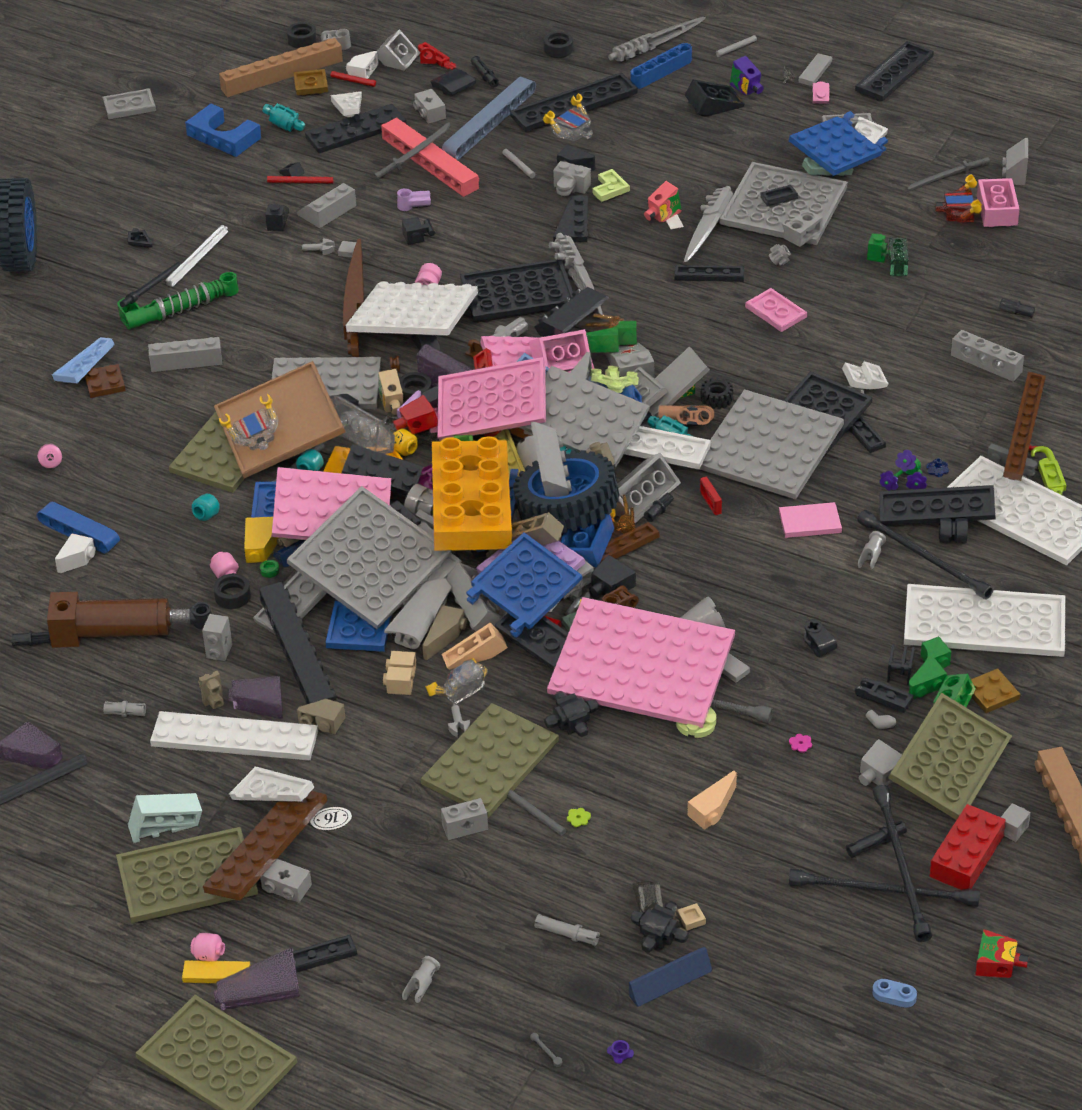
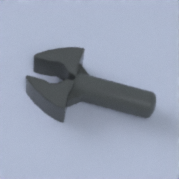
M582 588L570 593V600L573 603L565 612L566 616L576 612L579 608L580 599L583 597L590 599L589 591L583 597H580L582 595Z

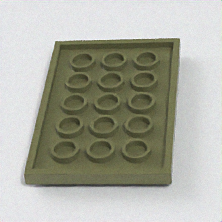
M215 412L171 463L169 472L233 493L245 478L241 473L224 429L220 424L217 412Z
M941 693L888 778L957 820L965 806L972 804L1012 735Z
M491 703L423 775L421 784L458 803L481 798L489 818L507 798L508 792L510 790L514 791L559 741V735Z
M241 827L117 854V862L131 923L235 900L204 893L203 885L244 840ZM256 883L244 897L258 894Z
M194 995L136 1052L138 1060L217 1110H252L297 1064L296 1056L197 995Z

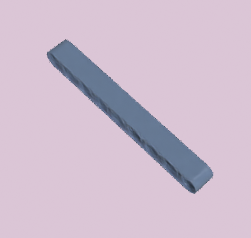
M524 77L517 78L443 144L442 150L456 160L460 159L510 114V110L516 109L534 93L536 88L535 81Z

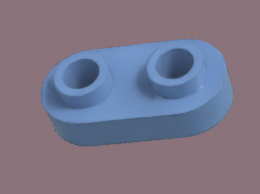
M887 979L877 980L873 985V996L880 1002L900 1007H911L916 1003L917 991L911 985Z

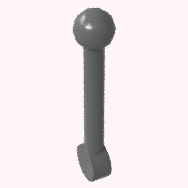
M532 1033L530 1039L536 1041L552 1058L554 1066L560 1067L562 1065V1058L556 1057L539 1039L537 1033Z

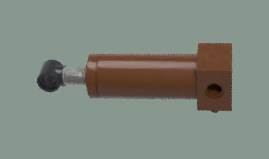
M50 592L47 624L52 648L79 647L80 638L169 635L172 623H190V625H194L197 629L203 630L208 616L212 612L211 606L206 602H198L186 610H171L168 598L79 601L78 592Z

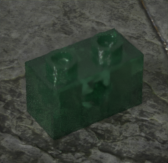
M889 238L888 260L890 276H907L909 258L906 238Z

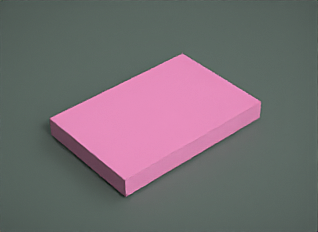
M772 288L745 303V307L781 332L807 317L806 311Z
M835 502L779 507V515L785 538L842 533V526Z

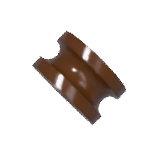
M396 356V358L390 357L391 370L396 369L400 372L399 356Z

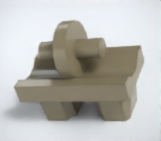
M215 671L211 675L205 674L199 677V687L201 688L204 706L211 705L213 709L223 706V693L219 672Z

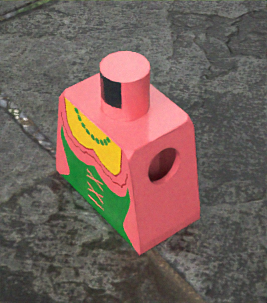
M665 181L648 198L649 209L644 212V216L649 221L655 218L659 222H665L667 219L679 214L682 210L678 188Z

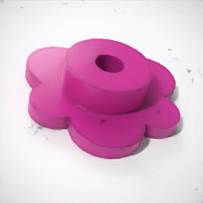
M797 734L796 737L789 739L792 750L805 753L809 748H812L811 737L808 735L802 736Z

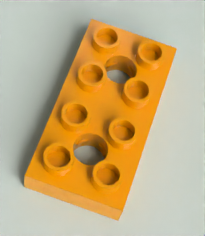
M448 437L440 442H432L434 551L506 549L512 544L507 440L483 437L478 441H461L454 437Z

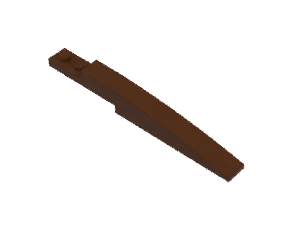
M357 239L350 261L343 305L344 340H348V355H352V357H359L358 332H347L346 324L364 302L361 239Z

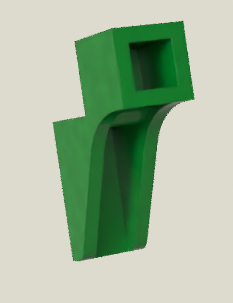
M619 321L615 327L586 333L590 353L619 352V345L637 344L636 321Z
M939 636L922 642L920 657L924 660V664L909 680L910 689L908 693L914 695L913 700L934 691H939L947 676L943 668L950 666L951 650Z

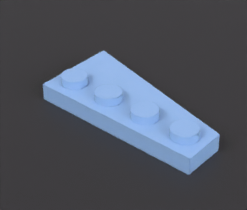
M100 337L52 374L54 381L78 383L114 346L113 340Z

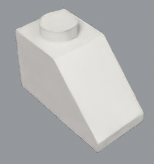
M377 51L354 56L346 66L348 75L368 79L378 66Z
M71 534L55 558L57 572L63 573L87 565L89 560L94 557L96 551L93 539Z

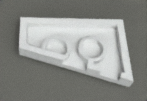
M361 91L331 95V102L343 116L353 117L354 114H359L362 100Z

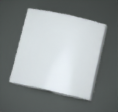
M864 361L861 367L845 363L842 367L852 387L879 389L888 386V382L878 365Z

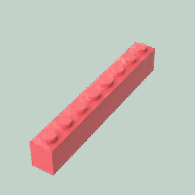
M398 118L381 125L382 139L403 154H406L426 140L424 136ZM434 143L429 144L410 158L463 197L479 189L478 175Z

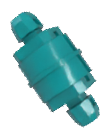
M278 103L274 107L269 104L264 105L262 111L269 116V121L278 126V128L290 132L293 128L299 131L305 128V123L298 120L299 114L289 107Z
M665 415L661 419L650 416L647 424L653 429L692 436L688 434V427L678 420Z

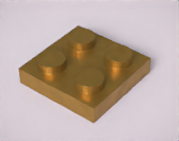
M325 69L293 72L296 95L328 92Z
M999 669L971 679L976 688L972 698L985 713L1020 700V693Z

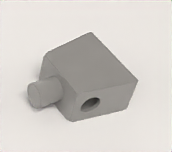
M878 739L861 759L860 782L865 786L871 782L878 786L889 785L894 782L888 777L902 754Z

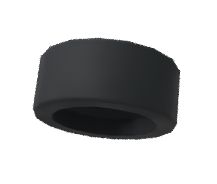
M297 22L287 28L289 45L301 48L314 44L317 41L315 26L308 22Z
M563 31L547 34L544 37L545 53L555 58L570 55L573 52L572 35Z
M410 372L399 378L404 402L418 391L406 389L407 387L414 385L422 386L424 388L419 390L421 393L432 388L431 379L421 372Z
M240 574L223 575L214 583L215 602L225 609L240 608L246 605L251 598L249 581ZM228 588L242 589L240 593L235 595H225L222 593Z

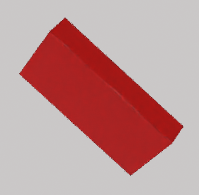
M707 477L701 478L700 493L715 515L722 514V499Z

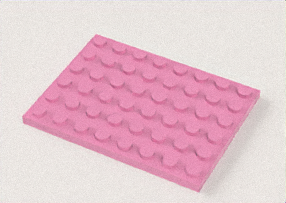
M583 597L547 687V693L555 695L556 692L563 691L567 696L575 693L577 698L582 697L585 702L596 700L598 705L678 723L692 724L703 728L735 636V630Z

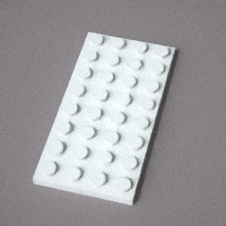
M980 456L948 486L994 485L996 520H979V522L1065 565H1068L1082 551V505L1023 476L1021 481L1003 477L1005 467L983 456Z
M908 584L904 645L921 646L922 642L939 636L948 648L1064 657L1065 596L994 590L991 597L985 600L976 595L973 589Z

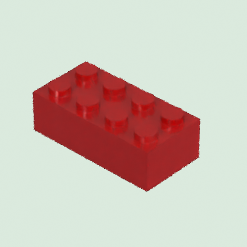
M967 804L932 858L930 877L960 890L972 889L1004 837L1006 819Z

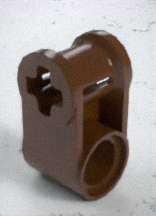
M625 586L618 587L602 598L603 602L635 608L639 600L636 595L629 593Z

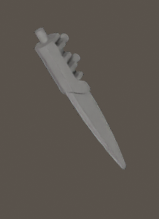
M706 17L686 21L653 34L649 33L612 48V53L608 55L609 60L615 59L616 61L628 60L629 57L633 58L636 54L656 48L655 46L686 32L702 22Z
M731 187L718 188L713 195L706 196L708 205H701L703 217L690 241L684 262H688L710 235L715 225L720 221V217L733 196Z
M558 233L555 241L549 242V248L559 252L555 253V259L562 260L565 263L564 268L569 269L568 274L573 278L578 288L581 290L586 287L594 289L583 265L584 261L572 238ZM599 306L594 312L602 319L603 313L601 306Z

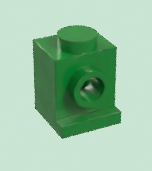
M872 233L868 243L867 260L884 263L888 254V243H885V235Z

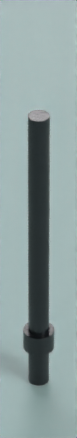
M176 262L135 292L127 294L126 298L120 301V306L124 308L136 302L138 297L170 276L181 264Z

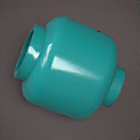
M314 449L304 451L296 461L297 469L319 471L324 463L321 454Z
M208 493L196 498L192 503L193 515L202 521L211 519L220 509L218 500L215 496Z

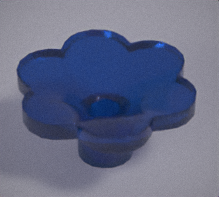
M936 458L926 464L927 473L930 475L942 477L943 474L949 473L948 464L942 462L940 458Z

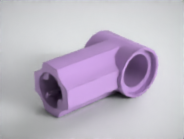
M400 189L397 192V208L399 210L408 211L412 207L431 205L430 191L412 192L409 189Z

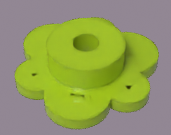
M583 808L570 809L567 821L571 822L573 827L587 825L591 814Z

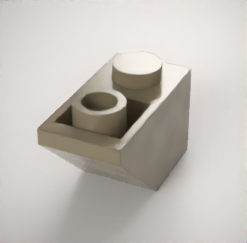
M328 699L310 703L297 709L299 724L318 725V730L336 734L345 719L344 704Z

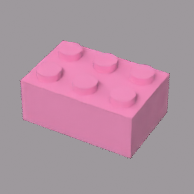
M1012 178L978 180L977 199L982 204L981 217L984 227L1018 225L1019 205Z

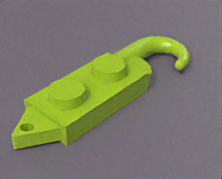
M1035 447L1031 451V457H1034L1036 452H1043L1047 457L1041 459L1038 464L1045 487L1062 495L1063 491H1066L1067 485L1053 452L1048 447Z

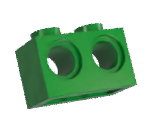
M947 675L933 703L935 704L940 694L943 693L964 707H967L976 689L969 675Z

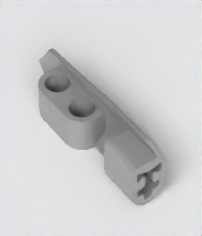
M438 579L425 582L388 625L384 633H396L395 643L410 649L418 648L430 625L434 622L441 606H445L448 593L451 590V585L446 579Z

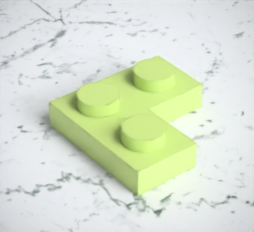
M613 169L598 174V180L602 185L593 188V194L601 202L630 191V185Z

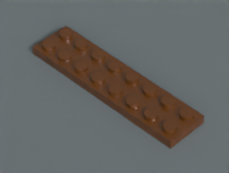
M311 791L302 801H278L203 885L204 893L240 901L328 801L327 795Z

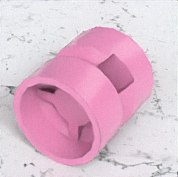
M426 263L422 265L415 283H421L422 285L438 284L442 271L437 265Z

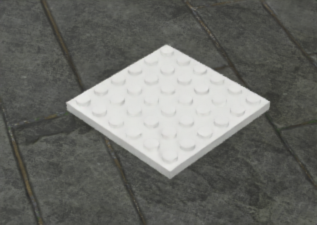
M380 282L346 324V331L449 335L477 295L478 288L470 284L455 286L454 284L438 285L437 283L422 285L421 283L405 284L404 282L389 284L388 282Z

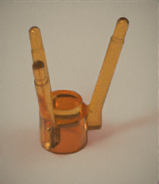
M593 314L594 317L609 319V321L586 323V326H608L612 328L617 326L619 321H624V319L620 318V316Z
M623 495L625 515L619 518L618 523L612 516L611 519L616 531L621 530L625 534L635 529L634 508L631 507L629 513L626 495Z

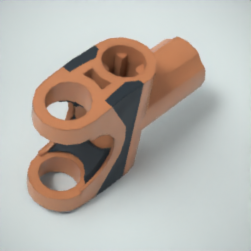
M660 405L658 418L661 419L665 415L678 420L682 424L704 425L714 418L715 413L710 406ZM706 411L709 414V419H704L701 416V412Z

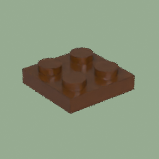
M119 364L92 368L84 376L90 398L126 391Z

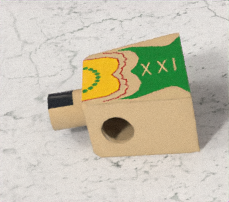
M392 369L378 372L379 395L384 410L387 413L391 412L393 415H397V409L403 405V393L397 371ZM391 385L393 390L389 391L388 387Z

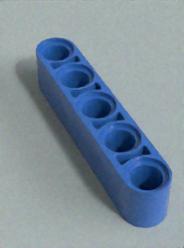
M688 43L679 44L633 68L630 71L631 82L638 89H641L691 63L692 46Z
M49 502L37 513V518L43 525L68 537L71 534L92 538L95 549L101 553H108L120 541L119 535L114 530L55 502Z

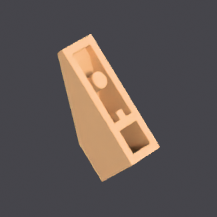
M490 622L444 652L442 656L447 668L450 670L457 668L464 661L472 658L476 662L491 659L508 647L502 634Z
M732 771L688 801V816L704 830L711 825H715L720 820L736 788L737 773Z

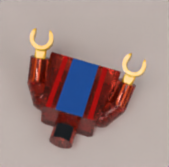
M972 174L966 177L965 181L967 184H963L956 191L945 193L944 202H935V212H945V217L948 221L974 222L975 213L981 212L982 204L979 200L973 201L972 191L968 189L969 187L974 188L977 186V181Z

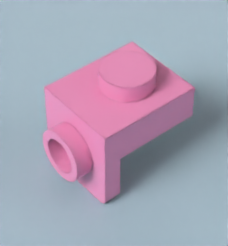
M813 83V104H829V83Z

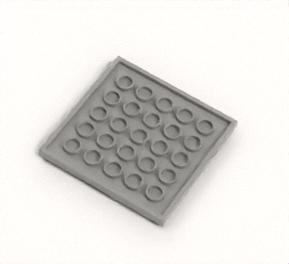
M752 162L720 217V224L784 238V225L807 209L822 217V231L806 242L817 245L847 189L848 182ZM787 185H792L798 193V199L768 207L760 198V192Z
M744 389L711 438V446L700 470L796 499L844 425V419Z
M361 486L287 559V564L378 629L451 555V550L434 551V537Z

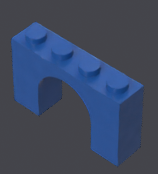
M209 104L185 122L187 136L235 157L261 139L260 125L248 119L233 130L216 131L215 129L223 124L225 120L223 108L213 104Z

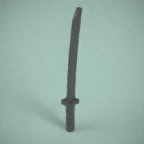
M450 122L399 159L393 158V163L375 173L376 178L383 177L395 168L400 170L402 163L443 135L449 129Z
M986 157L969 163L964 160L961 166L911 184L908 187V191L962 171L969 173V169L989 164L990 159Z

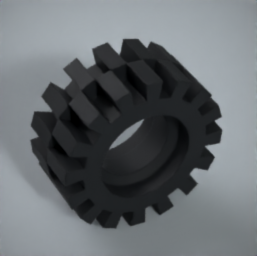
M716 377V380H713V378H710V381L705 380V383L701 384L702 404L712 406L713 409L715 407L721 409V406L724 408L727 405L730 406L731 402H733L732 383L729 380L725 381V378L719 380V377Z

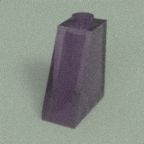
M280 676L231 680L232 689H228L229 701H233L234 709L278 719L283 718Z
M28 721L0 742V758L5 761L49 769L63 759L61 745Z

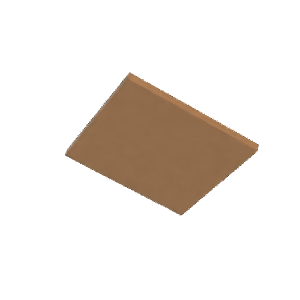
M313 361L214 406L222 422L228 421L225 414L230 416L232 428L238 435V438L234 439L230 431L223 427L244 478L346 432ZM267 394L272 398L271 406L275 420L271 421L266 406L260 402V396L264 402H267L269 399ZM256 411H259V413H260V415H261V417H262V419H263V421H264V423H265V425H266V427H267L266 429L264 428V426H263V424H262V422H261V420H260V418H259V416H258V414H257ZM255 413L263 430L251 436L243 418ZM238 420H241V422H242V424H243V426H244V428H245V430H246V432H247V434H248V436H249L248 438L246 437V435H245V433H244V431H243V429H242V427H241V425H240V423H239ZM260 437H264L265 441L261 442L258 445L256 440Z

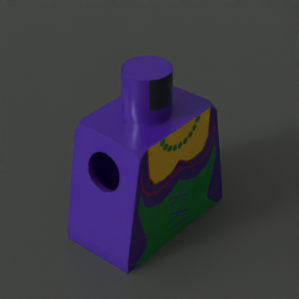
M747 56L733 61L729 84L744 95H749L753 92L760 94L764 89L760 84L761 72Z

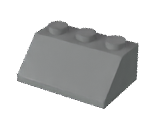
M343 183L299 210L297 215L316 227L321 228L356 206L355 189Z

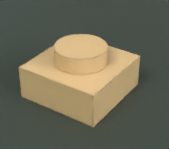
M697 903L677 910V916L686 931L706 924V918Z

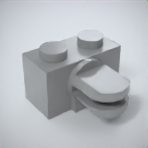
M560 161L553 170L554 187H557L556 191L561 196H567L571 192L585 194L591 185V168Z

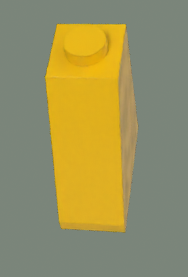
M273 517L246 518L244 546L246 563L266 561L278 544L277 539L279 537H272Z

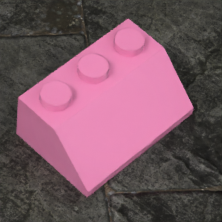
M585 329L529 341L532 358L543 357L545 366L548 368L552 365L561 370L573 369L586 352H590Z

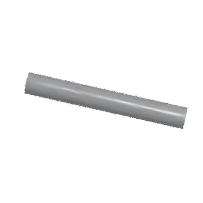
M753 35L716 51V56L720 57L757 41V37Z
M508 149L503 150V155L530 178L535 177L536 174Z

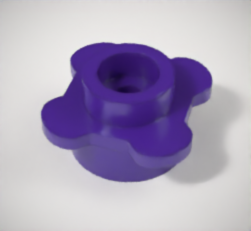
M617 1040L612 1046L607 1048V1053L612 1055L614 1062L617 1064L634 1056L633 1050L629 1049V1044L623 1040Z

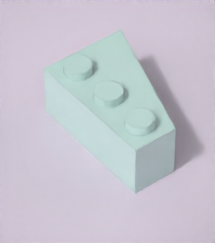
M197 794L137 795L128 823L133 843L140 842L139 838L150 835L153 838L158 837L159 833L172 830L173 833L198 826L202 809Z

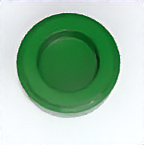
M266 560L261 563L260 573L263 577L273 578L279 574L278 562Z

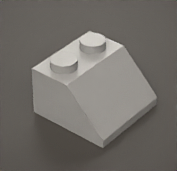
M400 29L388 37L377 50L378 59L384 66L404 71L420 54Z
M1024 138L1008 149L1006 157H1003L1002 177H1005V179L1012 178L1013 185H1025L1028 138Z

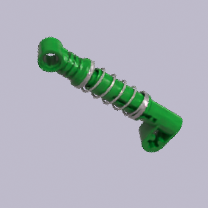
M225 272L220 275L218 280L211 281L210 283H199L198 289L193 285L192 289L187 290L185 288V291L181 293L176 291L175 295L170 296L168 294L167 298L154 299L151 304L139 307L134 302L123 308L120 306V301L123 300L121 299L117 303L120 320L130 330L155 320H165L166 316L172 317L174 313L181 314L182 310L189 311L193 306L197 308L201 303L208 304L215 297L223 295L233 296L239 291L237 276L233 272Z

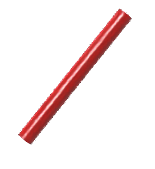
M267 176V183L333 184L334 182L333 177Z

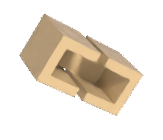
M391 651L390 659L386 661L387 673H384L383 685L387 686V693L411 695L416 671L415 652Z

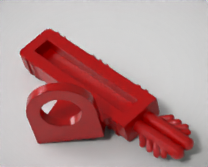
M427 42L418 45L420 63H437L439 66H444L451 70L456 68V64L450 62L448 56Z

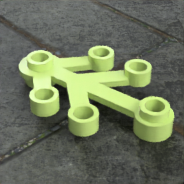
M608 366L605 375L601 374L602 370L591 369L590 372L591 381L605 384L608 389L617 393H622L625 386L638 385L639 377H637L638 373L627 372L626 376L619 377L620 371H618L619 367Z

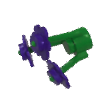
M904 450L903 453L897 454L898 459L895 464L897 467H901L900 471L896 474H893L892 471H886L880 475V484L888 491L898 488L897 477L905 472L908 474L906 486L909 489H926L927 478L922 476V471L920 470L921 462L915 455H912L910 450Z

